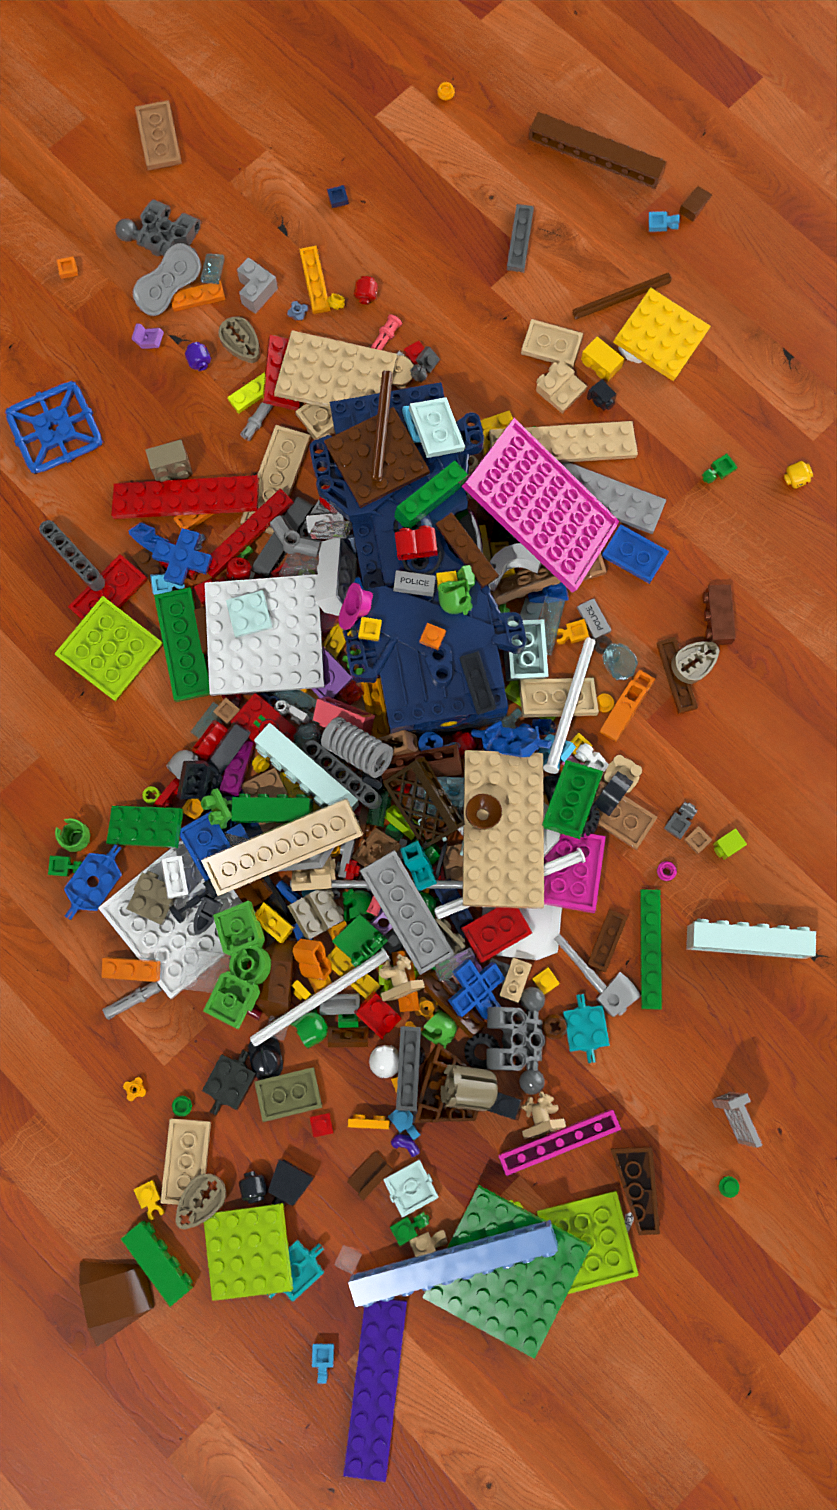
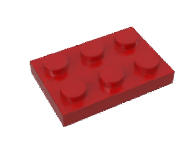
M497 907L461 928L481 963L533 933L519 908Z

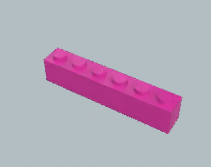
M609 1109L499 1153L498 1157L507 1176L619 1131L621 1128L614 1111Z

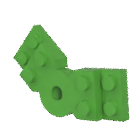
M250 901L213 915L222 950L231 956L229 963L230 972L227 971L220 975L203 1011L236 1029L240 1028L247 1011H252L260 994L258 985L268 977L271 970L270 956L262 948L265 938L261 924L256 920ZM252 961L251 967L247 969L248 962Z

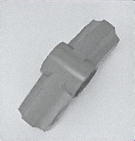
M279 515L270 522L271 528L283 544V550L286 553L295 554L297 552L313 557L318 556L320 540L300 536L293 530L285 516Z

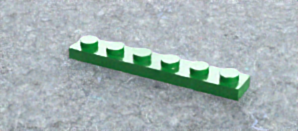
M640 890L641 1009H662L660 890Z

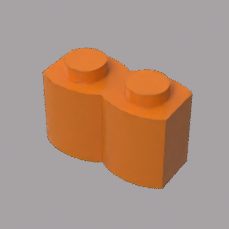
M299 939L293 947V954L296 961L299 962L301 974L305 978L325 981L332 968L329 959L326 957L323 944L320 941Z

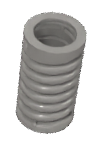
M342 717L334 718L325 728L321 738L322 747L345 759V761L363 770V772L373 778L383 774L393 757L392 747L382 743V741L374 736H370L369 733L352 725V723L346 722Z

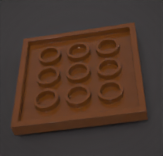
M394 407L389 409L383 472L380 482L371 480L377 415L324 440L326 448L360 508L430 474L429 468Z

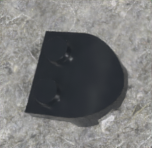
M183 761L177 797L180 800L198 799L201 802L203 797L210 795L213 789H220L222 783L221 774L207 761Z

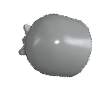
M181 750L174 754L166 767L180 780L183 761L199 760V758L191 751Z

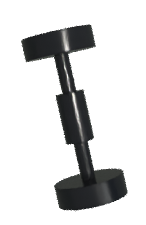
M209 880L203 883L207 890L187 901V905L180 910L174 904L169 907L170 912L180 924L185 921L181 913L200 903L205 895L210 893L214 899L218 897Z

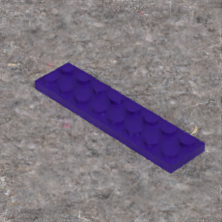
M392 1299L386 1302L379 1300L375 1301L371 1306L364 1307L343 1476L386 1482L407 1300Z

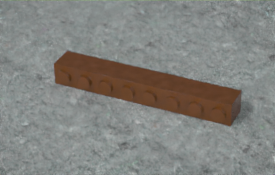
M537 112L529 129L528 140L654 189L657 188L664 173L667 161L633 149L628 145L620 144L612 139H607L594 132H589L579 126L550 117L548 114Z

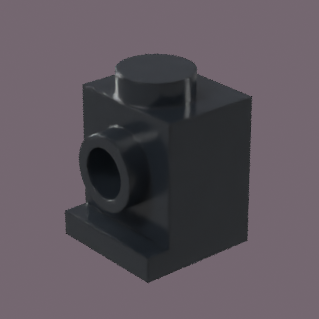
M603 379L588 390L587 399H592L593 403L603 411L606 409L610 410L615 404L616 393Z

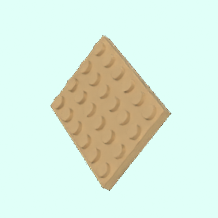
M292 331L274 394L277 397L330 408L329 402L377 394L380 393L382 372L384 370L391 371L393 376L397 354Z

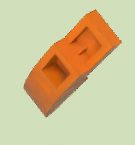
M639 670L618 699L600 733L617 742L656 679Z

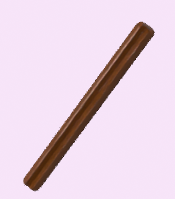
M665 273L575 308L572 312L575 319H579L644 294L650 288L656 289L671 283V276L669 273Z
M386 370L382 372L371 471V480L377 482L382 480L392 385V372Z

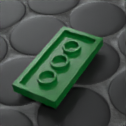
M566 760L542 826L545 829L580 839L603 776V771Z
M112 806L106 844L178 848L183 809Z

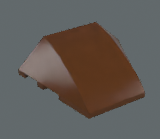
M439 1043L436 1044L425 1061L418 1084L417 1111H413V1123L476 1121L477 1110L446 1107V1103L441 1101V1086H445L447 1074H444L448 1065L469 1066L461 1062Z
M80 1261L79 1288L87 1327L98 1347L152 1310L154 1302L148 1276L140 1265Z

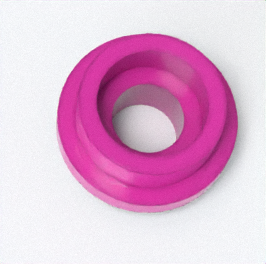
M662 862L657 867V875L661 880L670 881L677 874V869L671 862ZM664 868L669 869V875L663 873Z

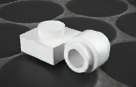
M285 700L277 701L274 709L283 717L289 714L291 716L290 720L298 725L302 723L307 726L311 721L306 713L292 705L290 706Z
M584 743L576 750L575 757L579 761L585 762V766L603 772L607 769L609 764L599 752H593V748L589 744Z

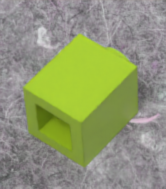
M735 828L717 840L713 845L715 846V853L725 860L746 846L747 843Z

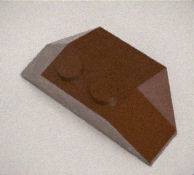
M275 940L264 949L270 956L271 970L268 977L258 985L260 994L255 1004L269 1019L277 1020L291 1011L292 984L295 968L293 947L297 941L285 940L283 943H280L278 940Z

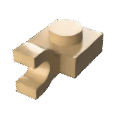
M444 1230L437 1232L433 1237H430L428 1232L409 1240L415 1257L436 1252L435 1248L448 1244Z

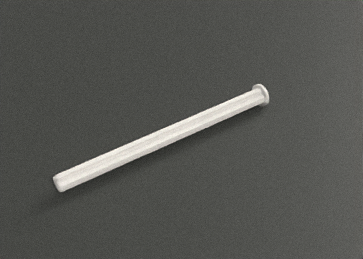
M589 637L584 641L547 764L543 766V769L549 773L555 774L559 771L557 766L595 645V640Z
M577 848L575 852L545 863L544 876L581 861L584 863L585 857L582 850ZM463 897L435 908V914L438 919H441L470 906H462Z
M383 947L381 948L382 951L363 962L360 966H357L251 1036L252 1044L258 1046L386 960L391 961Z

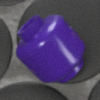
M194 342L187 346L185 357L190 368L198 371L207 369L211 362V356L207 347L199 342Z

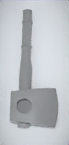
M560 934L554 939L600 993L596 1000L603 1005V1008L611 1017L617 1014L619 1016L622 1015L629 1005L641 997L634 984L621 972L606 986L567 943L568 941Z

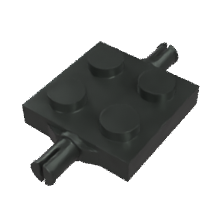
M242 1049L237 1060L230 1059L221 1054L202 1089L203 1092L215 1100L209 1111L214 1115L218 1114L222 1105H228L238 1110L257 1075L256 1072L250 1070L244 1064L250 1054L246 1050Z

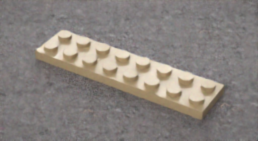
M632 421L525 428L560 463L636 458L638 455ZM504 429L489 431L491 446Z
M345 798L205 857L201 861L219 896L363 835V832L348 799Z

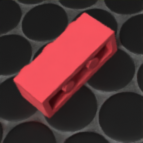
M328 696L317 699L313 721L320 723V726L326 728L334 718L342 717L346 722L352 723V725L371 735L375 718L374 714Z

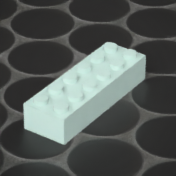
M271 723L254 739L257 752L265 759L268 756L272 762L271 764L277 770L281 771L283 769L286 777L292 783L298 782L300 789L306 795L314 796L315 803L321 808L345 798L348 799L353 811L359 806L356 797Z
M697 919V921H693L692 924L687 926L686 950L807 959L816 956V931H810L808 927H797V929L790 930L789 926L785 925L769 928V924L749 926V923L737 922V924L729 925V921L709 923L707 919Z

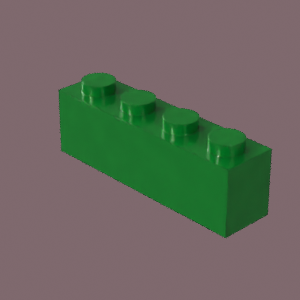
M453 461L396 507L395 519L404 528H412L458 491L466 482L468 474L456 461Z
M239 794L238 797H232L231 821L236 823H288L312 813L313 800L308 798V795L297 794L296 798H288L289 795L277 794V798H269L268 794H258V797H250V794Z
M144 1220L125 1234L121 1240L169 1307H171L193 1288V1281L186 1272L183 1273L181 1271L177 1258L175 1256L171 1257L167 1252L168 1247L166 1243L156 1237L154 1234L156 1230L150 1222L146 1223Z

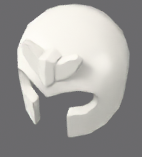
M392 1045L376 1047L370 1055V1069L381 1078L394 1076L398 1072V1050Z

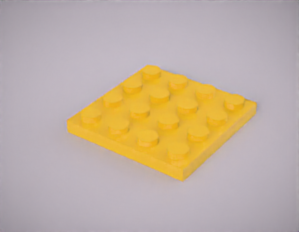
M650 288L613 343L674 381L711 326Z

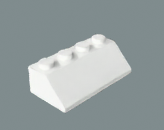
M341 536L320 543L317 588L314 597L315 603L325 613L339 616L348 588L355 582L358 560Z

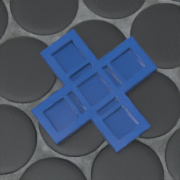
M182 528L176 545L158 540L152 558L169 564L163 578L164 581L183 586L188 570L207 574L212 556L196 551L201 537L200 533Z
M466 959L452 971L462 986L448 1000L458 1016L463 1017L475 1006L482 1018L487 1020V1007H501L491 992L505 980L496 963L491 962L479 973L472 961Z

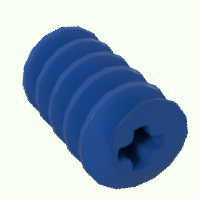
M426 732L419 738V751L443 747V739L437 733Z

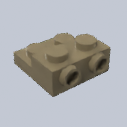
M150 871L147 874L142 872L133 889L134 894L126 909L163 926L170 912L169 907L174 904L176 898L167 899L165 881L158 880L159 875Z
M329 888L317 889L288 906L307 940L344 920L342 917L344 916L343 909L340 906H336L333 901L334 894Z

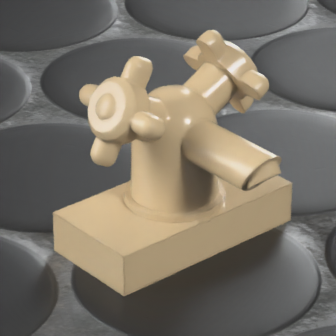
M399 954L397 956L399 959L397 961L398 965L391 967L390 960H386L385 964L380 968L379 975L385 980L391 978L393 984L392 989L381 993L383 1001L397 1000L425 988L423 980L408 981L404 969H411V959Z
M540 1092L539 1103L534 1104L532 1102L533 1097H528V1101L521 1106L526 1111L527 1117H530L532 1112L534 1127L522 1131L524 1139L539 1138L566 1127L564 1119L550 1120L549 1114H554L559 1109L558 1105H552L553 1097Z

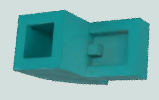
M418 841L400 849L405 865L410 870L418 891L437 884L431 863Z

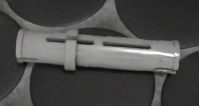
M261 403L253 416L249 417L246 427L240 433L241 437L250 441L255 431L262 426V421L273 405Z
M151 982L142 988L138 987L132 994L103 1008L105 1017L110 1020L140 1002L144 1003L150 996L161 992V986L157 982Z

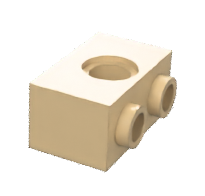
M512 958L499 994L500 998L516 1004L519 1003L532 964Z

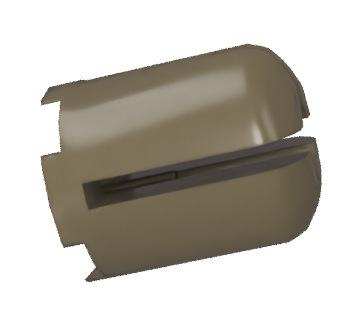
M448 1065L444 1071V1074H447L445 1086H441V1101L446 1103V1107L487 1111L494 1105L498 1095V1086L493 1072L457 1065Z

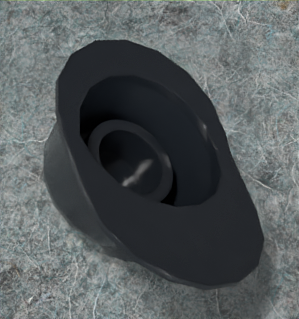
M273 1035L258 1046H254L250 1041L248 1052L250 1053L249 1058L252 1071L257 1073L256 1077L263 1080L279 1076L283 1069V1059L277 1038Z

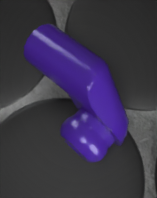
M398 1134L391 1139V1145L394 1148H407L411 1157L420 1153L411 1136Z

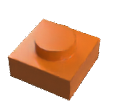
M74 256L57 260L61 279L79 276Z
M427 623L420 638V643L439 650L446 630Z

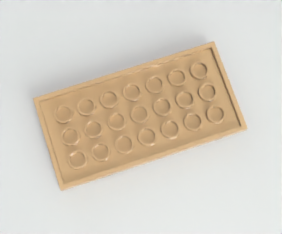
M465 750L462 906L543 909V753H533L530 757L504 755L497 751ZM477 794L492 795L502 806L501 820L495 827L489 830L474 828L466 818L467 803ZM485 810L477 812V817L480 820H486L489 816Z

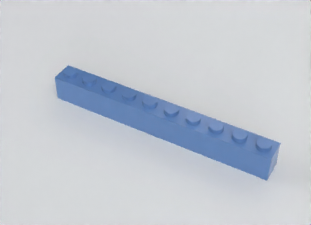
M551 1220L353 1274L348 1283L355 1306L362 1305V1307H368L374 1304L375 1301L382 1300L386 1302L392 1300L397 1295H411L415 1290H430L437 1284L448 1285L454 1282L455 1279L462 1278L466 1280L472 1278L477 1273H491L495 1268H510L514 1266V1263L521 1261L528 1263L533 1261L535 1257H550L558 1251V1243Z

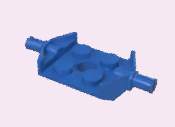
M498 721L486 728V730L473 729L471 733L472 737L482 738L484 751H497L504 755L530 757L540 747L550 749L552 745L550 740L540 739L538 726L535 727L536 731L532 732L506 728L502 726V721Z
M114 844L106 855L89 853L64 888L71 902V907L64 915L66 918L69 916L68 919L72 920L79 910H98V907H100L118 879L122 876L115 862V857L122 848L119 846L117 848V845ZM90 876H96L99 883L95 887H90L87 884V879Z

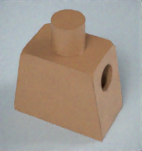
M406 730L376 738L393 748V756L419 751L417 736Z

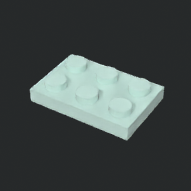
M447 398L410 404L409 411L427 458L464 451L465 445Z

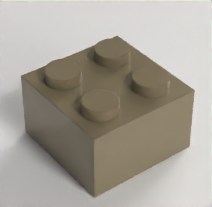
M182 440L145 450L156 481L186 479L193 475Z

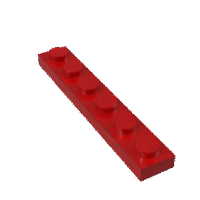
M280 488L210 554L212 560L207 573L214 579L227 567L228 562L232 558L240 555L270 526V522L275 517L281 516L294 504L293 500Z

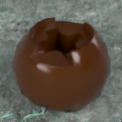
M551 1014L543 1020L542 1030L548 1038L557 1040L566 1034L567 1022L561 1015ZM558 1022L559 1031L555 1030L552 1032L550 1023Z

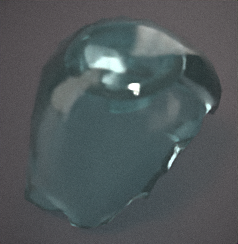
M611 643L605 649L602 656L606 670L616 680H627L635 673V668L638 665L637 657L626 645Z
M313 723L301 724L293 735V743L302 751L304 744L310 740L316 741L321 745L323 731L320 726ZM312 748L310 755H314L318 748Z

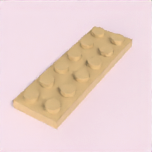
M275 425L258 472V509L280 488L290 497L311 439L309 434ZM256 511L244 512L240 524L242 525ZM271 526L264 531L268 534L274 533Z

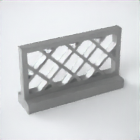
M729 1092L712 1099L715 1108H722L739 1144L755 1148L763 1146L744 1105L751 1102L747 1093Z

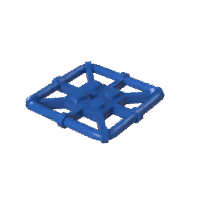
M74 381L63 383L42 393L39 391L35 396L6 408V419L15 438V445L19 447L31 473L37 474L65 462L70 463L72 459L95 450L103 443L99 429L92 416L93 412L88 407L80 388ZM67 390L61 405L49 410L45 399ZM73 394H75L82 411L69 417L66 410ZM37 402L41 403L44 413L34 417L17 412ZM14 418L32 424L35 432L22 437ZM86 419L94 437L76 432L73 424ZM52 425H58L56 431L50 429ZM39 439L42 447L35 462H33L26 444ZM74 439L90 443L69 453L64 443ZM60 446L63 455L42 464L48 450Z

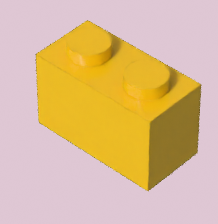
M596 337L583 350L581 357L586 367L592 368L600 378H604L607 382L622 368L624 358L599 337Z

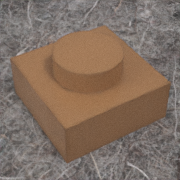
M225 698L213 713L225 724L229 725L240 709Z
M698 826L684 841L696 854H699L712 839Z

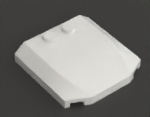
M544 905L543 909L519 908L533 933L496 954V956L537 961L558 953L559 944L554 939L560 934L562 908ZM483 907L482 916L497 907Z

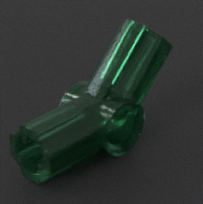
M382 782V787L379 790L373 788L381 796L382 803L377 809H369L366 824L380 827L384 826L387 807L390 806L392 800L391 795ZM375 795L369 796V803H372L375 800Z

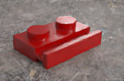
M375 991L362 1002L357 1011H354L381 1039L402 1019Z

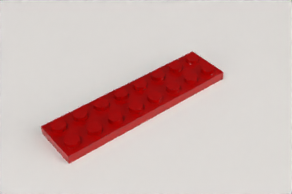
M258 475L166 480L163 482L114 483L111 516L113 519L257 511Z

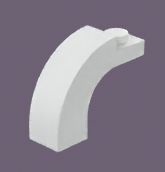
M521 543L509 545L498 551L491 559L490 564L499 577L488 584V586L494 592L506 571L521 567L538 573L542 563Z

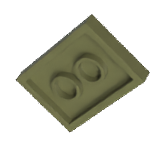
M314 1067L254 1082L263 1122L323 1108Z

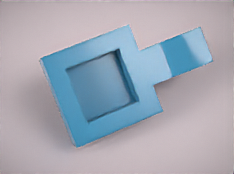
M667 211L649 212V232L666 231L667 227L678 229L679 215L667 216Z
M395 1110L388 1116L400 1133L406 1129L413 1140L421 1135L412 1124L413 1115L410 1111Z
M313 1343L312 1367H318V1383L326 1384L327 1367L334 1366V1344Z

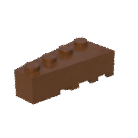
M652 1146L611 1148L638 1234L659 1235Z

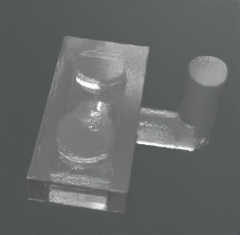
M330 505L333 515L332 521L315 522L310 531L311 538H347L352 528L351 522L342 521L340 513Z
M471 948L435 964L436 976L439 981L453 977L459 989L462 988L452 971L466 959L471 960L475 965L474 953Z

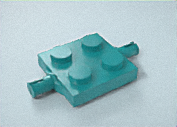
M584 994L576 995L578 1007L573 1010L563 1011V1017L567 1022L566 1035L569 1052L586 1051L588 1064L595 1063L594 1050L599 1047L610 1046L603 1005L595 1007L586 1006Z
M299 1240L295 1241L288 1248L293 1290L283 1293L292 1302L325 1272L316 1260V1257L324 1251L320 1243L311 1251L306 1249ZM272 1293L268 1297L272 1299L277 1293Z

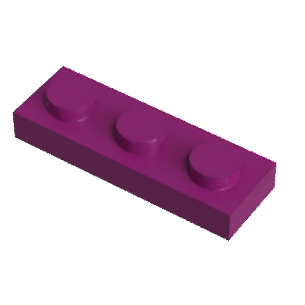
M245 741L226 768L219 789L220 793L239 796L254 750L253 742Z

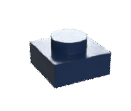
M344 185L327 189L332 208L349 204Z

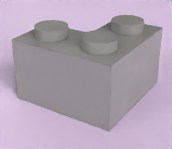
M247 258L237 269L239 281L245 285L239 294L242 304L256 314L278 289L274 275L250 258Z

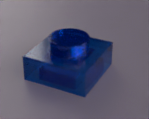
M533 719L532 727L535 729L538 726L540 735L556 733V725L552 719Z

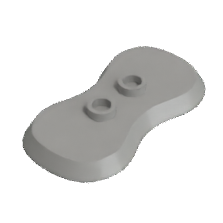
M183 243L171 246L165 253L160 265L153 272L141 277L136 282L133 289V297L138 307L144 313L151 316L162 313L168 307L175 292L197 278L201 269V263L194 250Z

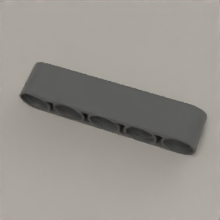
M300 496L294 500V504L290 506L285 514V518L298 534L306 521V516H309L315 507L314 504ZM275 532L252 566V571L264 578H271L270 573L279 567L287 555L283 550V544Z
M50 520L42 522L39 531L50 545L93 591L101 590L105 586V579L54 522Z
M310 740L304 744L303 752L366 807L377 809L381 805V796L371 786L362 782L360 777L318 742ZM317 747V752L314 755H310L311 749ZM327 759H332L331 765L325 767V761ZM346 771V776L339 779V773ZM361 783L360 789L353 791L354 784ZM375 795L374 802L368 803V797Z

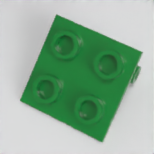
M361 914L332 940L336 946L352 959L350 962L355 967L370 959L388 941Z

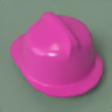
M358 583L350 585L340 609L339 625L341 629H350L357 618L366 616L370 612L373 594L362 590Z

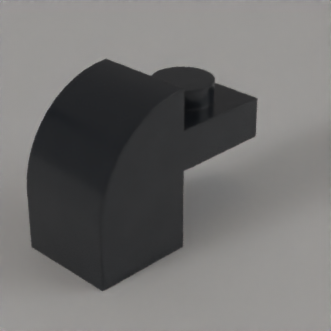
M617 771L594 805L600 811L610 816L633 784V781Z

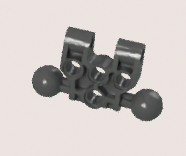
M153 199L140 215L143 224L141 230L137 229L136 224L131 219L125 218L116 223L115 233L122 241L129 242L134 239L137 241V245L150 250L153 255L164 256L167 250L175 244L183 243L191 247V243L200 230L201 221L191 215L182 213L175 222H171L168 219L171 212L170 206Z
M528 987L522 992L520 997L521 1006L527 1011V1015L521 1008L487 1007V1028L503 1030V1048L487 1049L486 1069L519 1071L526 1065V1070L520 1075V1088L525 1093L534 1095L539 1093L545 1084L544 1076L538 1071V1061H542V1047L545 1043V1037L542 1034V1020H538V1011L545 1004V996L540 989ZM513 1015L516 1016V1023L513 1021ZM513 1036L516 1037V1043H515V1044H514V1042H513ZM531 1037L534 1038L533 1045L531 1043ZM513 1056L516 1058L515 1064L512 1062Z

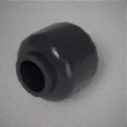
M256 1171L245 1173L244 1179H241L238 1183L241 1198L243 1201H248V1204L264 1200V1196L268 1193L264 1176L261 1174L256 1175Z

